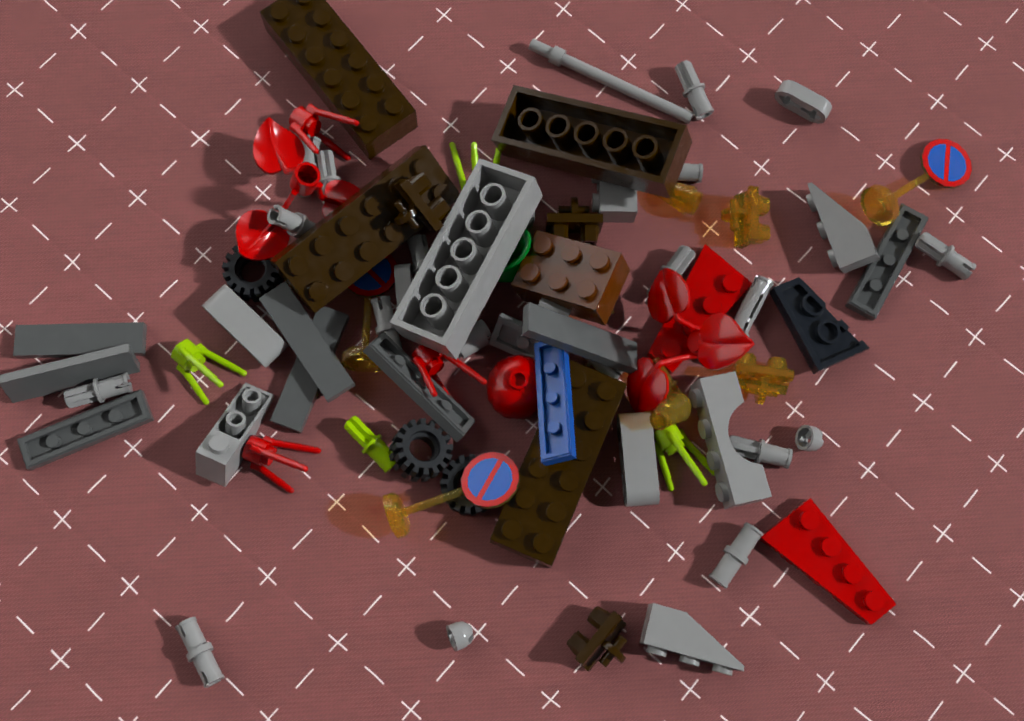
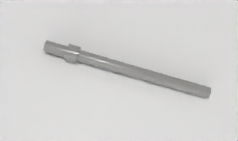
M534 38L530 42L528 49L548 58L549 63L558 67L563 65L689 124L694 114L566 54L567 50L556 45L553 48Z

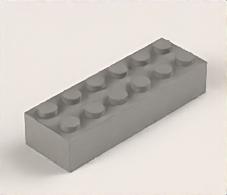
M479 158L443 224L444 226L441 227L390 321V324L402 337L457 360L543 197L535 177Z

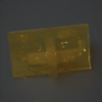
M750 185L746 192L736 194L734 199L730 200V208L721 211V220L730 222V230L734 231L735 248L743 249L750 244H762L770 239V227L759 223V216L762 217L768 214L770 198L759 195V187Z
M746 353L736 362L733 371H736L740 388L744 389V393L755 394V404L761 405L764 404L766 396L777 397L778 394L786 395L789 383L794 379V370L788 369L786 359L781 357L769 358L766 366L756 365V356L753 353Z

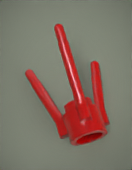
M311 103L307 107L299 106L293 110L289 118V129L296 133L315 155L319 154V150L307 135L320 138L322 143L346 161L351 159L340 147L319 132L322 124L318 116L354 126L359 125L358 120L319 109Z
M423 345L417 347L412 353V361L418 368L432 397L437 396V391L431 378L448 393L437 375L444 367L443 357L482 385L487 383L484 377L458 358L457 360Z
M252 435L245 444L242 458L251 462V469L262 473L290 494L294 492V489L264 465L270 466L274 460L303 472H307L308 467L277 454V448L275 447L307 453H321V449L318 447L276 440L266 435L263 439Z

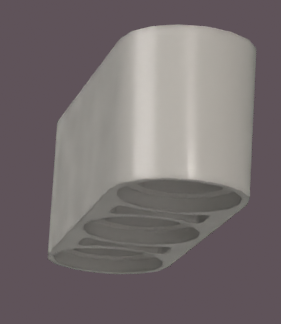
M226 284L220 287L201 305L265 368L289 346L278 333Z
M651 412L617 414V434L625 507L659 505L660 491Z

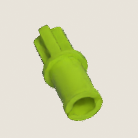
M357 416L351 417L345 423L344 429L364 448L361 452L363 454L367 453L385 473L390 471L396 464V461L390 462L389 456L393 451H389V447L381 439L382 435L376 436Z

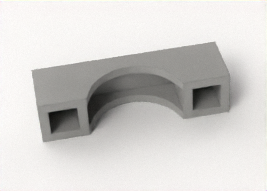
M736 371L699 378L690 386L689 399L692 407L697 410L699 417L698 431L701 438L705 439L708 449L706 454L709 468L712 471L714 470L717 481L715 492L718 500L723 503L724 510L760 502L772 497L763 465L750 462L739 455L729 438L728 424L734 410L744 402Z

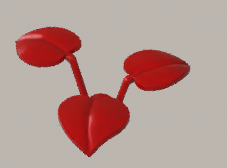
M270 117L265 119L259 127L252 149L256 165L269 175H275L282 170L285 175L293 174L290 179L292 191L282 206L284 209L289 208L297 195L309 196L316 190L319 200L325 202L321 210L323 217H325L360 190V188L350 182L333 180L327 183L323 194V184L319 182L321 177L319 169L312 163L303 162L305 148L301 140ZM257 209L244 213L238 220L235 230L239 254L246 259L255 261L273 258L287 247L290 235L287 233V230L270 224L267 221L268 213L266 211Z
M663 268L656 276L648 293V310L653 319L660 323H668L674 317L676 322L692 330L693 333L687 338V347L690 353L663 359L656 364L649 357H642L637 360L638 370L632 374L628 373L627 395L636 413L652 411L665 401L669 392V380L667 374L661 370L663 366L698 358L705 368L720 370L738 361L755 344L743 332L737 322L726 314H713L704 321L702 326L694 325L683 319L679 313L686 311L690 306V290L683 277L670 268Z

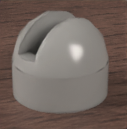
M802 425L795 435L796 446L804 451H817L824 444L822 439L823 433L815 426Z
M460 621L446 626L449 641L455 651L464 649L472 643L474 638L473 629L468 623Z

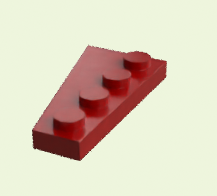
M705 244L686 279L691 296L690 306L686 311L679 314L688 322L702 326L704 321L711 315L716 313L726 314L751 287L752 282ZM673 317L668 323H663L647 356L657 363L663 359L690 353L687 347V338L693 333L692 330L676 322ZM683 361L665 365L662 369L669 375H672Z
M811 498L795 508L759 539L765 545H769L777 551L789 564L796 566L806 574L807 578L817 586H821L829 592L836 601L867 625L874 624L897 605Z

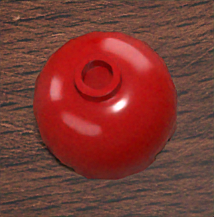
M523 355L507 356L497 362L488 375L486 383L488 401L493 409L503 417L509 419H528L538 413L535 360L531 357Z

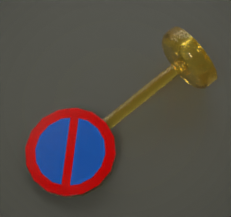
M949 139L930 141L923 148L920 156L921 167L924 173L894 192L883 185L877 184L863 190L860 200L864 213L878 226H887L893 223L899 215L897 199L926 180L930 179L934 184L943 188L954 189L962 186L970 178L972 171L971 160L967 152L958 143Z
M391 254L348 287L349 291L357 296L365 297L361 345L349 347L342 354L341 364L349 370L356 372L381 371L363 350L369 345L372 297H379L385 294L395 284L394 265H397Z
M489 452L481 454L470 461L461 477L462 487L408 507L404 506L401 498L396 493L383 495V505L389 525L396 538H403L410 532L408 515L463 495L477 507L486 509L500 507L510 501L517 492L520 483L519 470L514 461L505 454Z

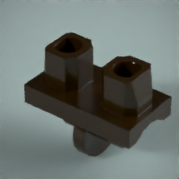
M419 172L409 179H400L393 185L409 205L407 207L402 199L394 203V206L400 212L394 219L398 226L408 222L411 228L415 230L421 225L415 215H417L429 231L433 229L437 232L444 226L441 221L451 211V208L441 196H437L427 205L421 195L433 185L423 172Z
M571 197L570 206H559L558 213H547L546 233L568 238V233H580V242L596 246L603 225V214L589 213V206H578V198Z
M596 606L589 614L587 621L597 629V632L589 640L577 631L567 641V645L576 656L577 662L588 672L597 661L604 667H607L613 658L620 663H623L626 659L620 650L627 640L620 633L627 624L615 611L609 613Z

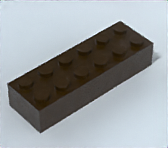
M276 0L260 11L268 34L328 109L333 113L359 121L358 126L342 122L340 124L369 160L418 127L416 110L326 0Z
M513 85L491 139L503 156L668 199L672 197L692 145L687 125Z
M426 145L414 147L269 260L308 310L313 313L318 312L424 227V224L417 215L415 217L421 225L415 230L411 228L408 222L398 226L394 221L400 214L394 206L396 201L402 199L406 206L409 207L393 186L397 181L409 179L417 173L423 172L433 185L421 195L427 205L437 196H441L449 206L456 202L460 194Z
M570 359L577 459L549 466L541 463L538 426L518 472L519 482L517 488L510 498L506 500L490 537V543L547 568H551L627 386V383Z

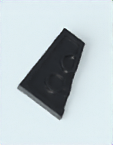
M800 277L770 290L769 293L813 374L861 354L870 348L863 340L859 342L848 331L850 327L842 319L838 321L826 309V303Z

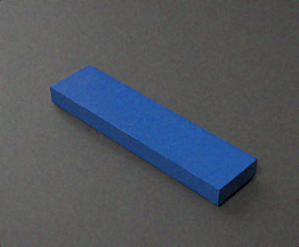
M543 342L534 343L541 463L549 466L577 459L569 352Z

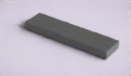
M903 203L899 205L876 247L880 260L867 264L845 307L871 321L876 319L929 217Z
M286 281L259 298L328 403L356 386Z
M531 302L523 307V336L629 374L638 370L637 342Z
M324 306L315 313L312 321L335 354L350 317L348 314ZM298 357L295 360L270 421L302 433L320 390Z
M144 322L16 325L13 356L16 358L75 357L128 343L136 356H145L147 325Z
M382 332L363 350L389 378L456 442L475 423V419L432 378L437 396H431L412 358L386 333Z
M128 343L1 374L0 386L12 403L93 383L95 378H98L100 381L126 372L128 375L140 372V363Z
M140 389L19 438L17 442L26 469L32 471L152 422L154 417L145 393Z

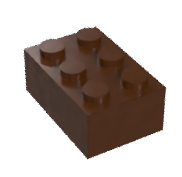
M537 230L531 241L529 252L522 260L511 286L525 302L538 305L541 298H544L570 309V315L606 326L630 269L620 252Z

